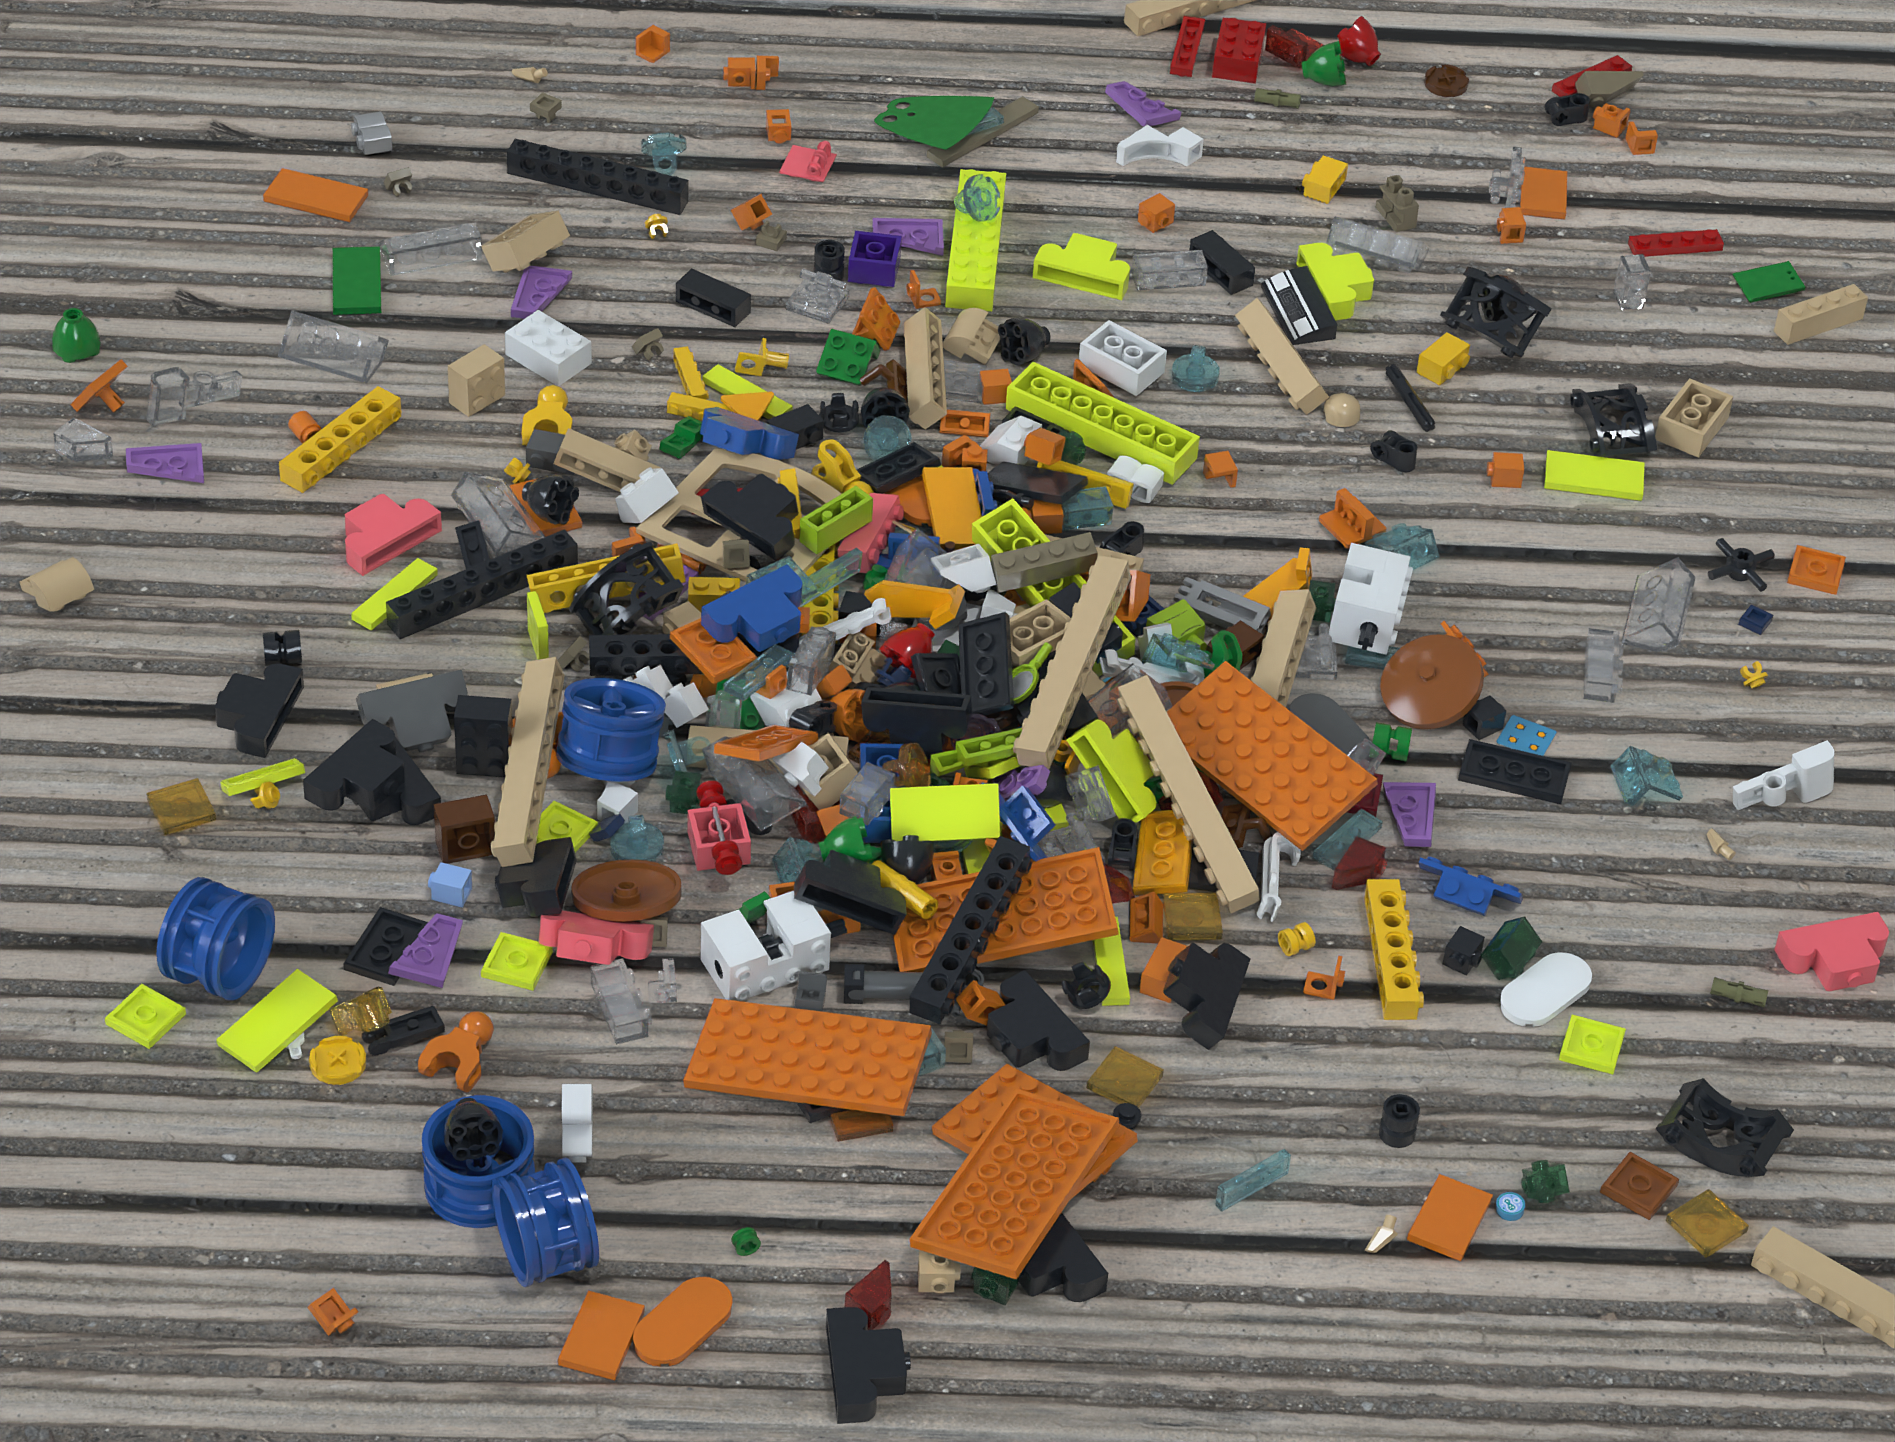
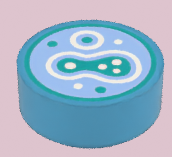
M1506 1192L1497 1198L1496 1212L1502 1219L1516 1221L1523 1216L1525 1201L1519 1194Z

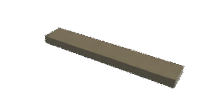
M1022 96L982 119L968 135L946 150L932 147L927 150V158L943 168L1038 113L1039 106Z

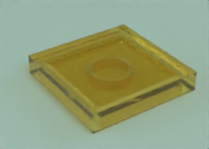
M198 778L146 793L148 803L164 835L216 820V813Z
M1163 893L1167 939H1222L1223 930L1216 893Z
M1115 1046L1087 1081L1086 1088L1118 1104L1130 1103L1139 1108L1163 1077L1164 1069Z
M1710 1189L1670 1212L1666 1217V1222L1705 1258L1745 1234L1749 1228V1225Z

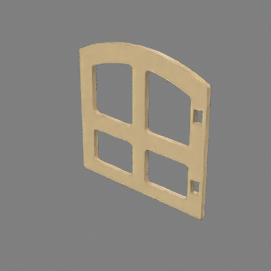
M715 448L676 487L679 493L645 519L636 528V533L664 546L678 543L680 553L751 583L767 574L752 567L724 569L723 541L743 540L730 530H727L711 547H705L668 531L664 527L681 510H687L719 524L704 514L701 497L696 494L723 468L764 474L769 478L776 479V483H778L777 477H780V470L795 468L798 489L821 505L826 504L841 495V493L816 476L779 460L753 453L740 455L725 449ZM795 538V545L786 553L792 556L787 564L790 568L797 570L795 573L801 578L827 549L815 554Z

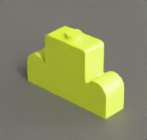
M1073 233L1065 249L1052 243L1040 247L1034 259L1033 278L1122 300L1128 289L1130 266L1124 261L1116 260V243Z
M1326 243L1299 245L1296 264L1298 267L1308 266L1335 321L1351 318L1354 314L1355 302L1372 298L1374 284L1372 270L1367 267L1360 253L1332 256L1333 249Z
M1097 719L1067 739V742L1119 819L1127 818L1137 823L1156 808L1157 802L1153 792L1144 786V783L1154 775L1149 765L1150 760L1142 753L1138 742L1129 729H1125L1112 737L1107 724Z

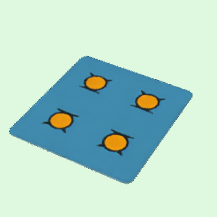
M1512 715L1496 742L1511 749L1543 756L1557 732Z

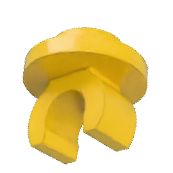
M653 214L648 217V220L645 221V227L650 229L649 235L652 239L655 238L656 229H660L663 237H666L668 219L661 214Z
M515 457L504 469L505 473L509 476L515 477L512 481L514 484L517 481L524 482L531 473L528 470L530 464L527 463L523 466L521 461Z
M1755 661L1752 664L1754 673L1749 672L1746 665L1740 669L1742 677L1747 679L1743 682L1745 687L1750 685L1751 689H1754L1766 683L1764 679L1768 677L1767 672L1761 673L1762 666L1759 661Z
M264 782L261 787L255 788L254 791L258 797L251 798L250 800L255 808L265 806L271 809L278 805L280 792L272 782Z

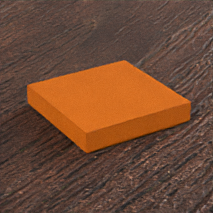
M1797 545L1787 583L1836 595L1846 557Z

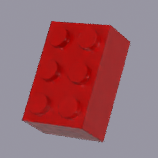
M1223 17L1214 55L1212 78L1256 84L1264 47L1266 23Z

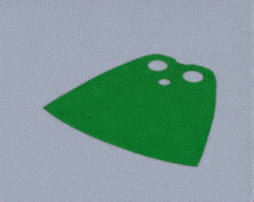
M918 96L898 98L891 101L887 105V111L880 113L874 119V122L882 128L905 138L946 150L962 140L981 122L991 108L994 97ZM900 102L910 104L909 107L904 109L896 108V104ZM911 112L915 113L914 116H908L907 114ZM894 115L897 117V120L885 122L883 118Z

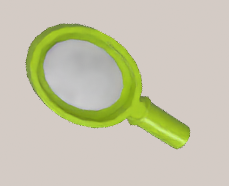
M1045 642L1029 664L1020 665L1012 671L1014 704L1026 699L1035 689L1039 680L1038 669L1042 667L1041 665L1053 650L1049 643Z

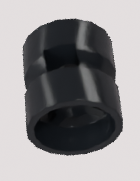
M823 240L816 244L814 251V278L819 283L832 285L839 283L844 278L843 261L845 248L843 244L835 240Z
M299 630L285 631L283 635H279L277 631L263 633L265 666L276 663L281 664L282 661H285L288 665L302 663Z
M1396 1094L1388 1097L1384 1102L1379 1136L1386 1145L1394 1148H1404L1411 1145L1415 1140L1420 1107L1414 1098L1408 1095Z

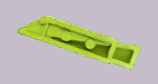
M1022 728L956 741V750L931 755L930 777H938L978 763L1016 756V753L1013 751L1014 741L1017 737H1020Z

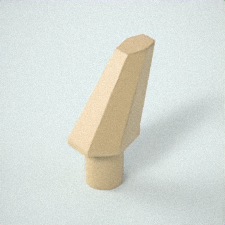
M534 67L513 69L511 71L515 77L534 83H539L541 78L548 75L546 68L537 70Z
M1711 828L1706 835L1713 851L1717 855L1722 854L1726 859L1731 860L1736 852L1728 846L1729 843Z
M1385 1215L1383 1226L1376 1228L1365 1251L1376 1253L1398 1235L1394 1230L1397 1220L1395 1216Z

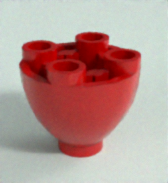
M1363 16L1356 19L1351 28H1344L1337 35L1341 46L1340 55L1345 59L1357 63H1366L1368 66H1371L1380 58L1381 53L1378 51V40L1375 30Z
M918 623L916 627L906 628L893 634L879 648V651L887 658H892V663L890 664L892 667L896 666L899 668L903 664L912 671L910 677L917 679L911 656L915 653H932V639L935 634L924 624Z

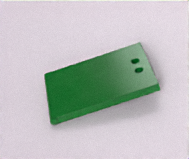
M1789 261L1733 273L1734 279L1750 303L1805 291L1806 288Z

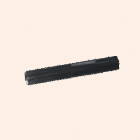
M1396 364L1388 365L1386 367V375L1425 432L1434 430V419Z

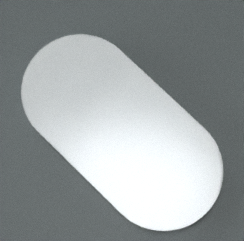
M1549 954L1504 987L1500 1000L1501 1011L1508 1020L1517 1025L1533 1024V1027L1544 1025L1589 990L1592 980L1591 969L1584 960L1573 954Z

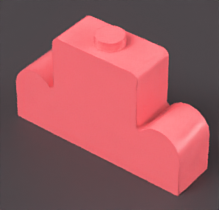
M379 494L345 514L347 563L364 576L441 532V512L424 499L409 500L405 508H401L385 494Z
M562 910L560 914L541 915L538 942L544 946L557 947V957L610 965L617 956L632 960L647 958L652 951L654 925L633 921H608L582 913Z
M1879 912L1780 931L1774 950L1783 966L1789 972L1803 974L1812 967L1825 990L1834 991L1857 987L1875 981L1880 965L1879 957L1884 953L1889 930Z

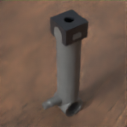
M845 964L844 1004H863V999L909 1000L923 972L864 971V965ZM975 969L972 975H967L965 988L973 980L977 981L980 986L984 985V977L980 971ZM958 994L954 999L955 1003L951 1015L954 1017L959 1016L961 1010L956 1001V998L959 996Z

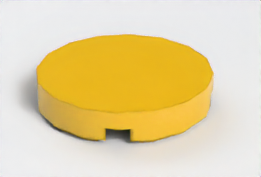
M331 1036L319 1041V1045L315 1049L314 1047L312 1048L309 1056V1067L312 1074L319 1081L332 1085L346 1084L360 1077L365 1070L366 1052L363 1045L359 1042L358 1044L354 1042L353 1038Z

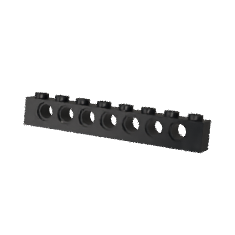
M514 139L506 152L507 174L677 215L682 214L688 203L689 180L677 176L666 175L520 139Z
M564 529L386 602L387 625L399 639H403L529 587L527 575L577 565L578 544Z
M741 633L737 634V637L758 657L757 665L740 673H755L762 667L773 671L780 665L786 666V671L799 672V633L761 652L757 651ZM670 634L589 635L590 676L635 675L637 671L646 666L653 669L661 665L666 675L703 674L670 639Z
M1002 836L998 838L909 997L910 1014L937 1024H941L945 1015L949 1016L951 1014L956 995H961L965 988L967 975L973 974L977 965V957L986 951L989 941L988 937L991 933L995 934L1001 914L1007 913L1012 894L1018 893L1023 874H1028L1031 869L1033 859L1030 858V846Z

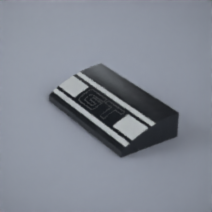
M1308 266L1281 272L1261 283V288L1292 345L1336 339L1338 324Z

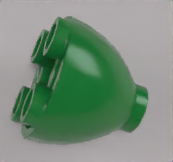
M1339 41L1321 46L1306 61L1302 62L1304 79H1311L1325 86L1347 85L1344 73L1346 72L1344 59H1341Z
M78 308L65 310L63 317L57 322L52 334L53 351L62 357V360L66 363H73L79 359L97 356L100 353L101 341L94 323L83 315V312Z
M853 816L840 822L830 831L824 841L818 842L823 862L830 850H834L870 864L874 863L870 844L864 845L863 838L868 837L863 818L857 819V816Z

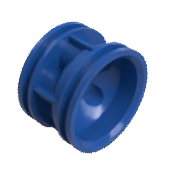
M205 877L192 879L175 896L162 922L157 942V964L163 976L183 984H190L199 980L207 992L226 1000L240 998L258 979L271 951L275 933V913L271 903L261 897L234 890Z
M566 1157L559 1159L557 1165L552 1161L545 1164L543 1171L519 1177L513 1172L508 1174L506 1179L502 1176L493 1179L492 1201L498 1231L508 1262L521 1286L528 1287L533 1284L534 1280L537 1283H541L551 1276L572 1270L578 1272L582 1271L585 1266L592 1268L598 1265L599 1242L594 1216L583 1182L570 1159Z

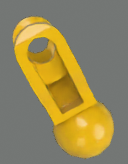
M549 385L541 389L537 397L538 405L523 416V446H527L534 429L566 435L568 428L572 429V417L564 411L568 404V396L561 387Z
M829 439L820 444L817 456L822 463L812 468V475L826 482L841 494L854 486H857L868 495L874 493L869 484L860 481L861 475L856 470L850 453L839 442ZM826 450L834 451L836 457H832ZM819 473H824L826 476L823 477Z

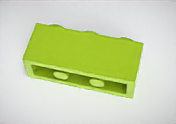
M857 486L852 487L800 519L799 542L815 554L822 552L872 521L873 498Z

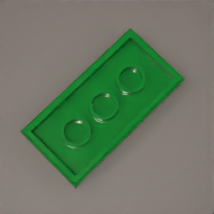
M380 246L332 248L333 315L382 313Z

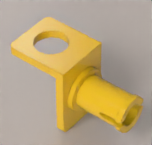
M762 338L758 355L745 352L738 353L735 372L762 376L766 365L787 369L789 353L768 351V348H766V338ZM750 359L755 362V366L745 368L741 363L744 360Z

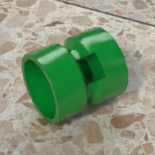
M1376 722L1370 755L1385 758L1389 754L1392 759L1407 761L1412 728L1398 726L1396 729H1392L1389 724ZM1391 738L1398 740V745H1390Z

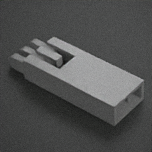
M1185 577L1183 581L1185 586L1181 585L1178 589L1180 594L1176 593L1173 598L1176 602L1185 599L1200 618L1226 629L1241 620L1261 633L1271 616L1270 607L1201 580V582H1198L1188 577ZM1208 597L1221 602V605L1215 607L1212 600L1206 601L1205 598Z

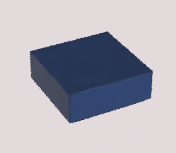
M1750 605L1740 617L1738 625L1761 635L1772 622L1774 615Z
M621 814L604 818L589 836L594 842L611 838L624 824L625 820Z

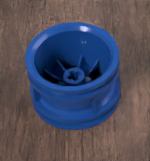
M590 678L570 684L564 692L562 707L564 716L556 749L558 761L577 774L598 780L624 782L650 776L657 767L659 733L663 726L666 707L664 699L658 693L645 686L619 679Z
M475 1095L450 1101L431 1115L422 1133V1155L425 1165L424 1189L426 1199L431 1208L443 1219L459 1226L469 1228L497 1226L492 1201L493 1179L499 1176L506 1179L507 1175L513 1172L519 1177L535 1173L533 1161L534 1131L530 1120L520 1108L501 1098ZM464 1098H473L477 1102L486 1105L496 1114L503 1130L499 1150L512 1156L513 1160L499 1165L493 1160L496 1154L478 1159H466L464 1161H458L453 1158L452 1153L448 1151L444 1142V1128L447 1117L458 1101Z

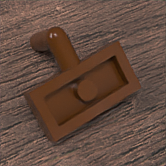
M894 359L886 363V367L879 364L860 378L861 384L866 386L881 375L887 380V388L894 389L900 393L908 404L907 372Z
M1242 803L1223 806L1221 814L1237 848L1243 847L1246 832L1251 829H1258L1265 843L1269 837H1273L1265 819L1262 817L1250 819L1252 811Z

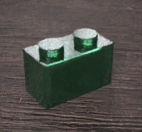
M1525 916L1508 920L1503 923L1481 953V957L1498 980L1514 979L1524 972L1525 965L1536 955V950L1542 943V940Z

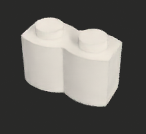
M1119 456L1107 472L1109 476L1134 483L1131 497L1143 503H1150L1162 487L1164 472L1157 467L1141 464L1128 456Z

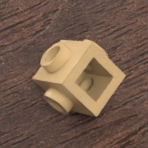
M636 430L628 434H621L614 442L616 449L648 461V454L652 445Z
M919 1250L918 1292H954L955 1281H960V1263H955L954 1260Z

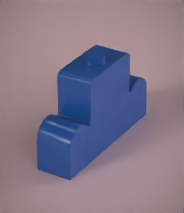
M719 407L704 409L700 434L703 435V442L740 455L760 453L765 457L779 460L794 458L799 437L797 433Z
M787 564L702 606L701 625L719 642H731L737 637L738 633H741L759 652L777 643L784 642L787 638L800 632L801 612L798 607L802 602V580Z

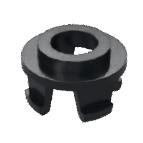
M832 393L830 405L825 406V402L821 401L819 416L824 420L825 429L841 433L850 431L858 425L859 405L856 400L853 401L851 407L846 405L844 393Z
M1084 961L1072 966L1076 978L1072 981L1071 985L1066 980L1062 981V989L1065 995L1068 994V999L1075 1008H1093L1107 997L1111 988V981L1099 965H1096L1094 967L1095 970H1092ZM1091 986H1099L1098 991H1094Z

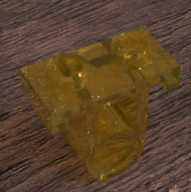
M379 986L329 1009L340 1036H344L352 1030L369 1032L379 1029L390 1022L388 1014L392 1013L383 988Z

